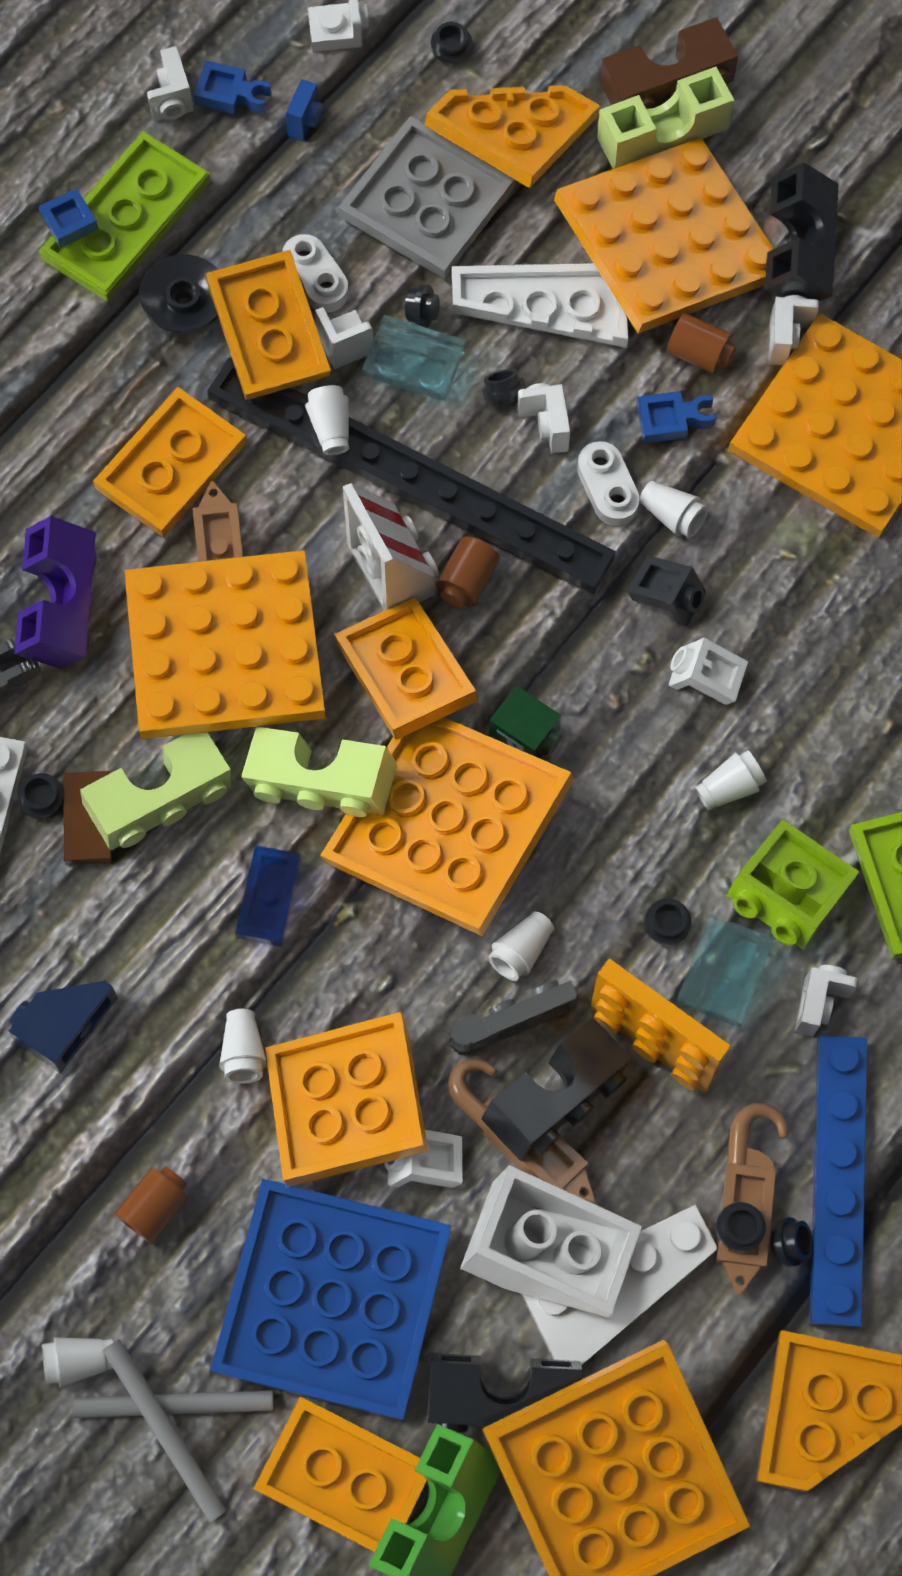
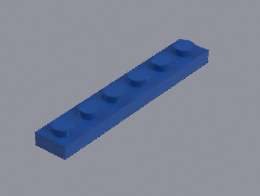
M819 1035L817 1039L812 1211L813 1253L811 1256L809 1326L859 1329L861 1327L867 1038Z

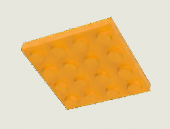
M702 138L564 186L556 191L555 203L638 334L680 318L683 313L690 314L765 285L767 252L774 248Z
M819 313L800 340L798 349L793 350L731 440L728 451L873 536L880 538L902 505V359Z
M305 550L124 570L138 726L141 740L325 719Z
M444 717L397 740L394 737L392 738L387 749L395 759L397 768L384 815L367 813L366 817H355L345 814L321 853V857L326 864L483 936L574 782V778L570 771Z
M664 1339L482 1429L548 1576H654L750 1527L670 1346Z

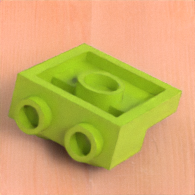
M782 819L738 873L726 896L733 900V907L740 915L746 918L757 917L769 925L773 936L784 945L796 944L804 950L826 921L833 908L852 885L859 871Z

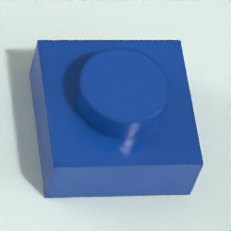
M301 79L286 111L287 131L290 138L304 142L310 127L316 128L320 121L323 104L318 102L316 83Z
M77 188L38 206L41 217L60 248L98 230L97 221Z

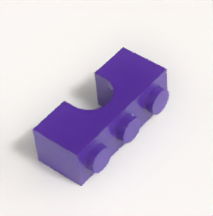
M49 516L26 529L22 570L40 577L45 582L50 592L51 602L43 599L18 612L14 654L59 669L86 657V651L90 643L88 633L89 611L93 604V593L91 591L92 575L97 560L95 531L53 516Z

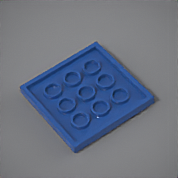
M262 1178L210 1372L404 1422L452 1225L295 1186L289 1187L287 1184Z

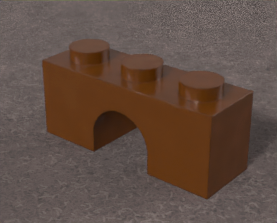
M715 17L679 30L675 54L679 62L665 66L652 62L646 56L641 45L602 58L600 84L610 104L613 105L639 95L646 109L658 107L673 96L678 80L713 67H717L726 86L734 81L738 55L718 18Z

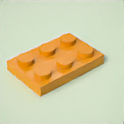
M291 250L206 273V281L246 400L330 376L331 370Z
M177 387L93 480L94 487L164 538L208 488L210 482L217 478L247 444L246 434Z
M416 597L334 634L338 648L395 740L478 701L476 690Z
M300 1396L253 1489L375 1552L391 1518L407 1524L427 1480L414 1471L420 1460L419 1457Z

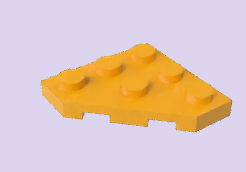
M566 85L549 86L548 92L526 93L525 87L491 88L490 94L468 95L467 89L449 90L426 113L424 126L526 187L531 188L595 121L600 105Z
M781 1330L778 1338L755 1482L807 1492L902 1425V1355Z

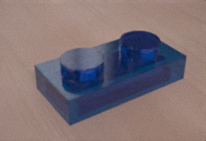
M255 845L235 931L236 939L279 947L283 946L302 861L300 853Z

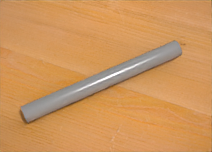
M120 1339L104 1348L102 1351L208 1521L211 1522L226 1512L225 1507Z
M273 1390L155 1395L166 1415L274 1410ZM131 1396L77 1397L73 1399L74 1418L142 1416Z

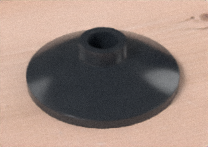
M189 254L174 255L160 260L147 271L140 286V302L145 315L159 328L173 333H191L207 327L218 318V314L206 281V273L218 270L217 267L204 258ZM182 298L192 300L185 304L177 303Z

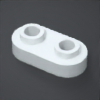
M301 234L290 238L284 245L283 251L291 250L298 274L307 292L308 304L315 310L323 307L326 313L339 310L348 299V282L342 270L322 242L316 237ZM300 251L311 252L307 256H300L297 254ZM323 282H330L333 284L329 288H322L319 286Z
M597 441L588 444L579 454L577 471L595 513L602 522L608 525H626L637 515L640 498L619 450L610 443ZM597 457H602L606 459L608 463L605 465H597L593 462V460ZM618 494L623 496L625 500L621 503H616L610 497Z

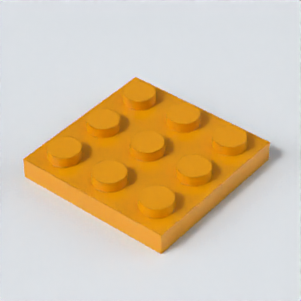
M610 958L598 972L590 1011L595 1014L593 1018L607 1032L616 1035L619 1031L633 1041L632 1048L647 1061L655 1063L658 1059L673 1070L671 1076L681 1086L690 1091L698 1088L706 1094L716 1080L731 1045Z
M402 1012L265 1048L283 1181L289 1187L428 1152L407 1020Z

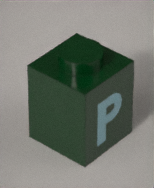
M516 685L490 719L489 737L537 758H540L542 754L549 757L563 737V734L559 732L562 715Z

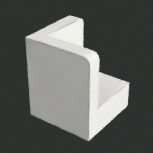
M323 307L315 310L316 328L322 346L334 369L374 353L373 329L368 321L362 323L356 310L332 320L329 319Z

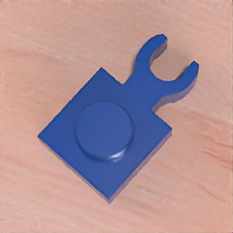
M205 60L193 97L195 105L235 114L238 104L247 106L252 112L260 114L266 113V100L254 97L257 95L271 97L272 91L270 83L266 81L254 80L247 82L246 70Z
M681 391L637 396L636 406L643 444L685 439L688 434L687 426H695L700 429L712 428L716 423V414L704 416L698 410L712 408L713 397L702 395L696 397L691 402L683 403Z

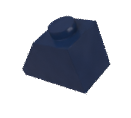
M106 981L37 992L31 1002L26 1000L15 1010L10 1020L12 1027L8 1032L17 1044L61 1074L118 997L113 986Z

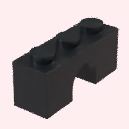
M805 162L772 177L770 215L785 225L790 234L791 241L767 252L765 291L776 297L800 295L806 299H814L820 302L832 297L839 183Z
M591 1017L558 1045L548 1062L562 1078L565 1089L560 1091L546 1090L540 1087L525 1072L491 1100L481 1120L520 1161L534 1150L538 1155H542L561 1136L557 1132L558 1129L567 1122L573 1127L576 1126L594 1108L590 1103L599 1094L608 1098L624 1084L627 1078L622 1073L632 1057Z
M432 1353L428 1423H437L454 1432L468 1431V1425L489 1426L582 1380L581 1362L531 1358L530 1376L524 1389L513 1396L502 1397L491 1393L484 1386L481 1379L480 1355Z

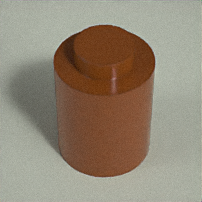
M683 313L672 332L666 353L715 374L719 367L727 369L737 345L730 343L732 333L687 313Z
M462 537L436 583L437 588L441 592L440 597L442 600L459 609H463L465 606H475L501 558L498 552L489 544L477 538Z
M166 1166L160 1172L151 1167L115 1211L114 1215L134 1233L149 1244H152L189 1199L182 1191L187 1183Z

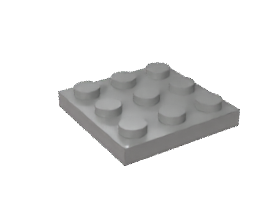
M410 116L339 205L338 214L342 219L445 279L452 270V266L456 265L515 188L516 180Z

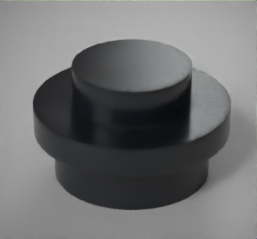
M443 23L431 37L432 53L437 59L445 63L461 62L471 53L472 37L460 23Z
M422 284L419 288L409 289L405 300V317L409 323H415L418 328L426 329L431 324V321H435L438 317L440 300L439 296L434 294L431 285Z
M505 369L491 373L484 378L485 387L482 393L485 400L494 401L495 405L503 406L516 402L518 400V391L526 389L524 379L519 378L517 370Z
M38 773L31 775L19 786L17 792L18 804L29 817L35 819L49 818L62 807L63 788L60 782L49 774Z
M661 899L654 902L648 908L644 919V926L648 936L661 945H675L683 941L689 934L692 923L691 915L686 906L674 899Z
M736 1202L728 1205L721 1211L716 1222V1232L719 1240L726 1248L735 1252H748L755 1249L762 1242L766 1232V1223L762 1213L755 1206L745 1202Z
M793 1217L781 1218L771 1234L773 1253L785 1266H799L802 1261L809 1260L813 1253V1236L810 1227L806 1222L797 1221Z

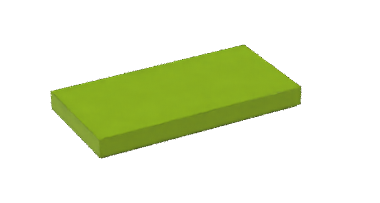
M142 131L84 198L97 221L98 230L62 248L58 246L52 235L39 249L40 259L106 302H109L211 182V175L205 169L145 131Z

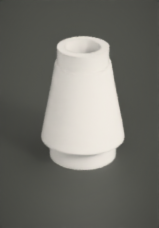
M336 385L322 386L311 390L307 394L309 402L306 403L305 407L319 443L322 446L323 454L337 455L348 451V396L343 395L342 387Z
M650 481L640 495L639 503L645 506L648 511L676 536L685 535L688 538L693 537L700 530L707 517L708 508L701 504L700 497L658 484L655 481Z
M747 750L741 755L735 752L705 778L701 784L697 785L695 790L709 811L714 807H719L759 792L758 787L766 783L767 780L759 764Z
M534 911L529 917H526L522 922L492 944L493 951L488 957L494 969L512 981H517L521 976L529 975L550 934L554 931L552 922L542 913Z
M248 1009L232 1010L226 1015L227 1022L219 1068L224 1071V1078L228 1082L236 1084L256 1082L263 1077V1069L267 1066V1061L257 1022L255 1021V1013Z
M54 1337L53 1343L42 1344L46 1384L59 1383V1387H63L106 1372V1370L114 1369L102 1351L112 1344L113 1340Z

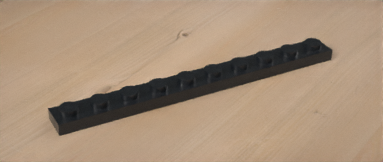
M231 357L228 358L207 390L209 400L592 594L597 590L615 559V550L350 417L349 450L337 455L323 454L322 446L319 443L305 407L306 403L309 402L308 396L293 388H287L246 400Z

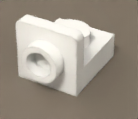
M349 0V3L308 7L313 52L362 47L361 30L369 29L366 3L358 4V0Z
M176 46L160 50L163 68L156 69L161 88L147 92L154 121L173 120L194 111L190 87Z
M800 295L775 298L769 328L770 365H784L789 357L790 350L798 349L800 328L809 329L816 319L819 310L818 300L806 299Z
M538 383L519 390L518 416L520 418L538 416L540 437L548 438L551 454L568 452L570 427L562 384L550 386L545 383Z
M702 638L677 650L670 665L673 673L669 686L678 690L689 685L727 705L736 701L748 661L710 640Z
M821 965L819 969L812 967L804 980L794 1033L813 1037L821 1024L828 1025L834 998L826 996V994L850 998L857 987L858 978L848 976L845 969L833 965Z
M425 1130L428 1152L384 1163L388 1170V1185L399 1188L409 1181L449 1188L458 1186L462 1183V1136Z

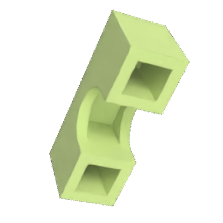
M713 67L678 80L673 96L658 107L646 109L640 96L637 95L600 109L597 139L614 169L692 140L703 139L729 129L734 99L717 67Z
M256 727L241 776L254 792L256 798L269 803H280L281 799L293 800L299 805L312 810H322L324 806L340 808L342 812L355 817H366L367 813L384 815L397 768V763L386 746L342 740L338 755L329 766L321 770H308L312 750L299 733Z
M208 732L184 734L162 746L164 765L171 776L159 788L145 790L134 786L122 768L80 789L82 804L109 849L113 850L119 846L122 848L133 846L141 841L150 829L160 824L163 826L174 824L182 819L191 807L201 802L203 804L213 803L227 792V788L231 787V769Z

